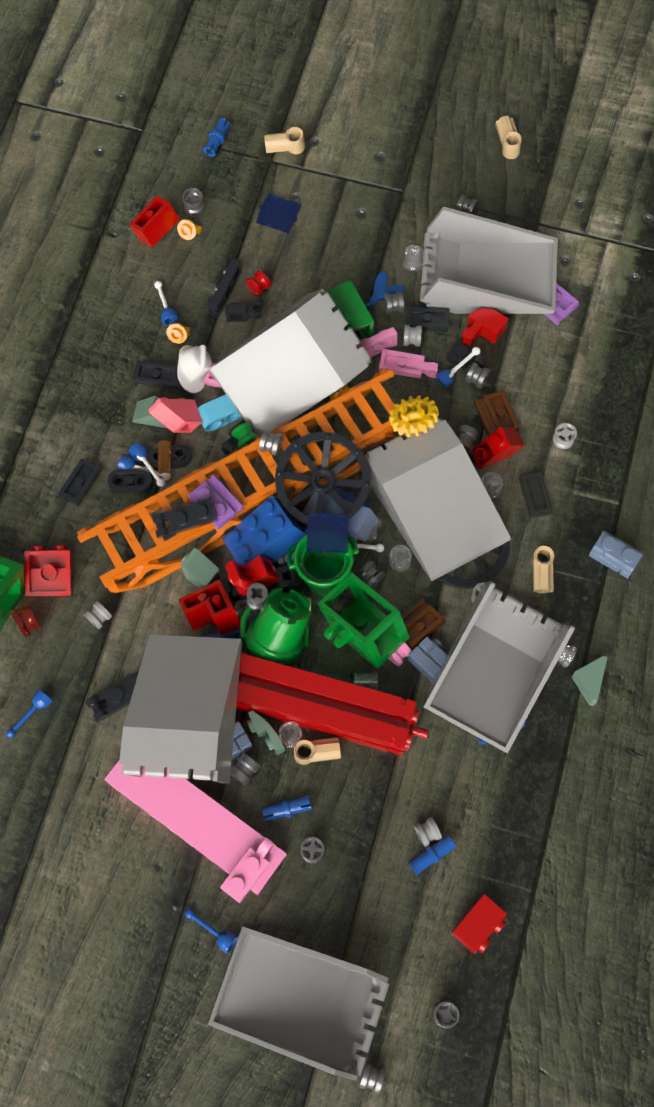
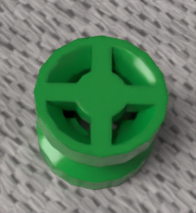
M250 422L239 425L231 432L232 436L237 438L240 449L250 445L258 438V435L253 433Z

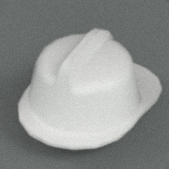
M186 345L179 351L178 379L182 387L190 393L200 392L204 388L205 383L203 380L212 364L205 345L194 347Z

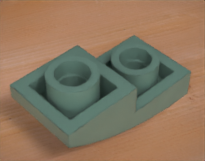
M254 711L248 712L250 719L246 722L251 733L256 732L258 738L268 735L264 739L269 750L274 749L276 755L285 752L284 745L269 723Z

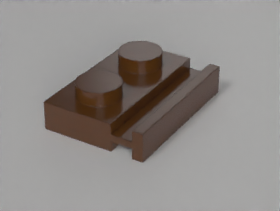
M504 390L483 396L481 399H474V406L487 436H490L500 427H514L519 431L520 426Z
M423 598L401 616L410 636L405 644L413 651L427 636L430 637L446 623L445 618L430 604L428 605Z

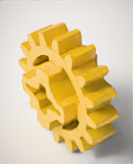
M418 395L416 399H413L412 396H409V400L401 399V404H394L395 410H390L391 416H389L391 426L394 432L398 431L399 435L406 433L407 437H410L412 433H415L416 436H419V432L427 433V428H434V422H438L439 413L434 400H429V397L421 399V395Z

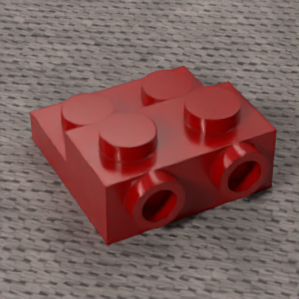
M54 545V550H45V546H31V550L24 551L25 596L72 595L73 550H67V545Z

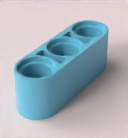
M226 394L198 408L202 419L201 424L207 432L242 418Z

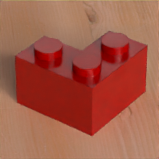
M220 580L178 599L193 631L215 622L222 636L240 627V620Z

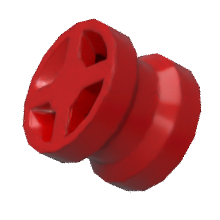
M260 270L255 272L253 278H248L245 281L248 289L256 297H259L264 289L268 290L271 287L270 280Z

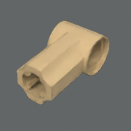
M503 116L496 121V129L502 144V154L508 159H514L520 154L522 137L516 130L513 118Z
M292 127L285 133L267 134L264 136L266 153L289 151L292 154H300L305 149L304 134L298 127Z
M548 546L538 547L531 559L533 566V592L546 594L554 591L553 560L555 555ZM545 555L548 558V562L539 561L537 556Z
M339 739L301 740L294 747V759L301 765H307L310 762L341 759ZM306 747L310 750L311 755L302 758L299 756L298 750Z

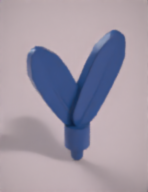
M382 271L376 278L373 295L367 300L365 306H373L379 300H384V293L396 294L397 291L404 293L405 287L395 285L385 288L388 277L386 272Z

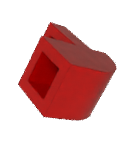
M488 308L472 312L468 316L467 327L462 333V343L472 347L481 335L495 344L506 330L509 318Z
M260 555L246 565L233 560L225 565L229 573L228 579L236 586L240 595H247V589L254 583H260L268 588L280 579L272 560Z

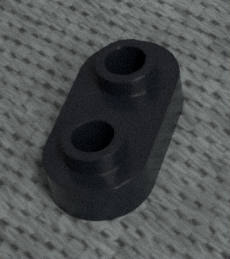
M185 445L154 448L147 456L148 462L156 471L184 468L190 464L192 458L189 448ZM179 452L183 453L181 457H177L176 454ZM158 455L162 456L159 460L154 459Z
M143 469L115 470L108 476V485L115 493H145L151 489L153 484L150 473ZM118 481H123L122 485H116ZM140 481H146L145 484L138 485Z

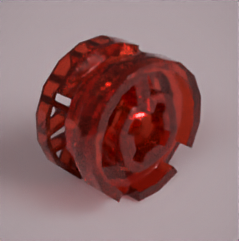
M27 602L21 604L19 609L10 610L13 619L25 638L29 637L33 631L38 632L42 630L37 617H35L33 610Z

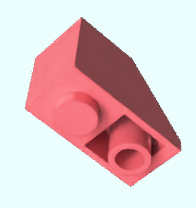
M162 397L157 399L148 409L153 417L173 433H191L202 423L195 400Z

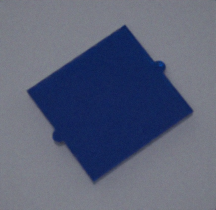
M268 194L264 204L260 206L256 223L289 233L294 222L297 221L301 204Z
M308 514V529L305 530L307 535L306 551L347 553L348 537L350 536L348 531L349 515Z

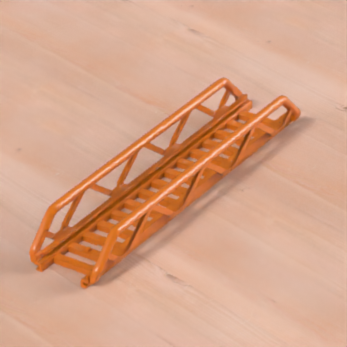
M385 368L376 373L369 381H363L333 397L327 404L301 418L288 421L272 429L271 433L275 435L277 433L283 434L281 448L285 451L290 445L289 439L297 435L302 437L310 434L308 429L319 425L323 432L335 433L327 419L338 414L354 439L352 442L360 450L385 438L391 441L398 436L393 434L394 430L390 420L381 424L365 397L373 389L390 415V410H395L394 403L381 384L394 377V372L392 369L388 370ZM355 404L358 405L372 427L371 431L363 435L346 410ZM404 434L399 435L403 438V440H406ZM262 435L250 445L220 461L211 462L180 478L173 486L141 503L131 504L101 520L96 526L86 527L78 531L77 537L80 543L98 535L116 567L99 576L105 588L107 587L112 593L140 589L153 584L182 568L181 561L183 557L160 563L158 559L215 529L217 533L202 547L198 548L203 555L210 553L225 544L223 538L228 533L224 535L223 533L226 529L237 526L244 520H240L239 515L262 504L271 495H278L275 482L265 487L249 462L260 455L275 479L277 467L275 460L269 451H259ZM315 442L307 444L306 447L315 459L313 463L318 469H321L323 453ZM331 442L334 450L330 452L328 467L345 459L351 452L343 446ZM295 452L289 460L295 469L293 473L312 476V472L307 466L303 465ZM357 462L342 470L334 479H346L361 471L359 463ZM239 466L242 467L256 490L255 493L246 498L229 472ZM212 475L216 478L221 476L231 494L243 505V510L236 513V516L219 530L210 523L178 533L164 541L163 537L157 539L155 533L157 527L149 515L160 508L163 512L173 510L169 503L179 498H182L185 505L193 503L188 497L190 492L195 490L204 481L209 480ZM321 478L319 483L324 485L327 483V480ZM283 479L285 491L293 486L296 489L288 496L289 501L311 483ZM312 494L305 498L303 501L311 498ZM139 519L143 521L156 544L155 547L146 552L143 551L129 526ZM121 530L136 557L124 563L108 534ZM152 569H160L143 578L145 573H147L148 571ZM135 572L136 577L132 581L117 583V581Z

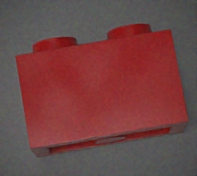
M156 195L129 225L141 242L153 248L176 224L179 217L170 202Z
M484 894L451 934L473 954L478 950L482 953L491 942L488 937L492 932L495 931L498 934L507 923L504 920L507 913Z

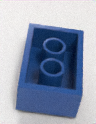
M271 495L223 538V541L238 563L246 565L260 555L272 560L274 564L291 546L297 544L306 533L297 520L285 510L280 500Z

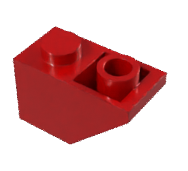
M500 427L475 446L471 455L478 468L484 469L510 458L525 445L516 428Z

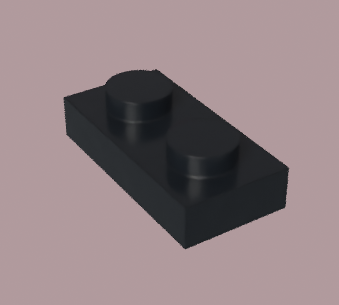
M407 306L406 325L411 327L422 325V330L447 332L449 309Z
M81 458L59 491V497L79 506L101 473L100 467Z

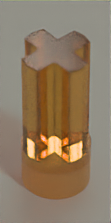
M167 440L158 442V471L161 474L170 473L171 442Z

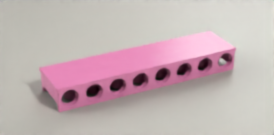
M118 761L104 779L108 784L228 874L233 871L250 847L257 851L265 837L186 779L169 778V768H167L166 777L145 776V766L143 767L141 778L121 775L122 764H119ZM276 845L265 857L270 864L251 888V891L256 895L261 893L263 887L287 856Z

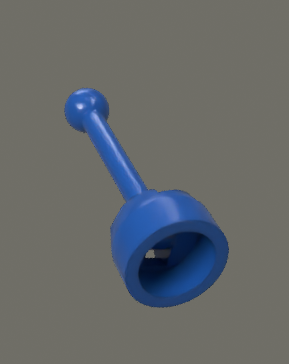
M40 688L33 696V706L13 728L6 731V735L9 738L15 736L16 730L37 708L44 709L53 702V699Z
M193 909L185 911L186 918H192L217 937L218 947L226 954L231 951L238 940L237 935L230 931L220 933L196 916Z

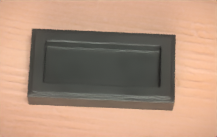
M541 471L521 475L519 481L530 518L552 514L553 509Z

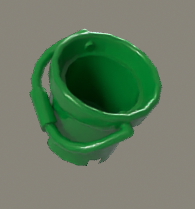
M329 529L315 530L306 534L297 544L289 548L286 553L288 568L290 570L295 569L298 572L300 578L305 581L306 587L312 593L326 596L350 573L354 563L353 555L358 554L359 549L355 540L349 535ZM293 552H294V563H293V561H292V554H293Z
M277 588L268 594L257 617L251 621L247 628V617L253 609L249 606L245 609L240 621L239 636L244 638L247 648L257 658L288 665L299 658L303 648L308 647V620L312 610L309 611L311 604L302 594L294 590H290L289 594L282 593L283 588Z

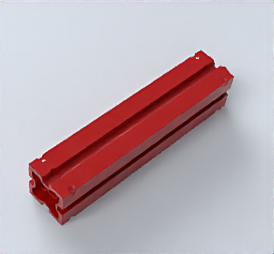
M241 653L236 710L247 713L254 711L261 717L385 752L390 751L400 756L403 755L404 750L409 751L413 735L427 739L429 730L415 726L419 710L415 709L416 701L404 700L402 697Z

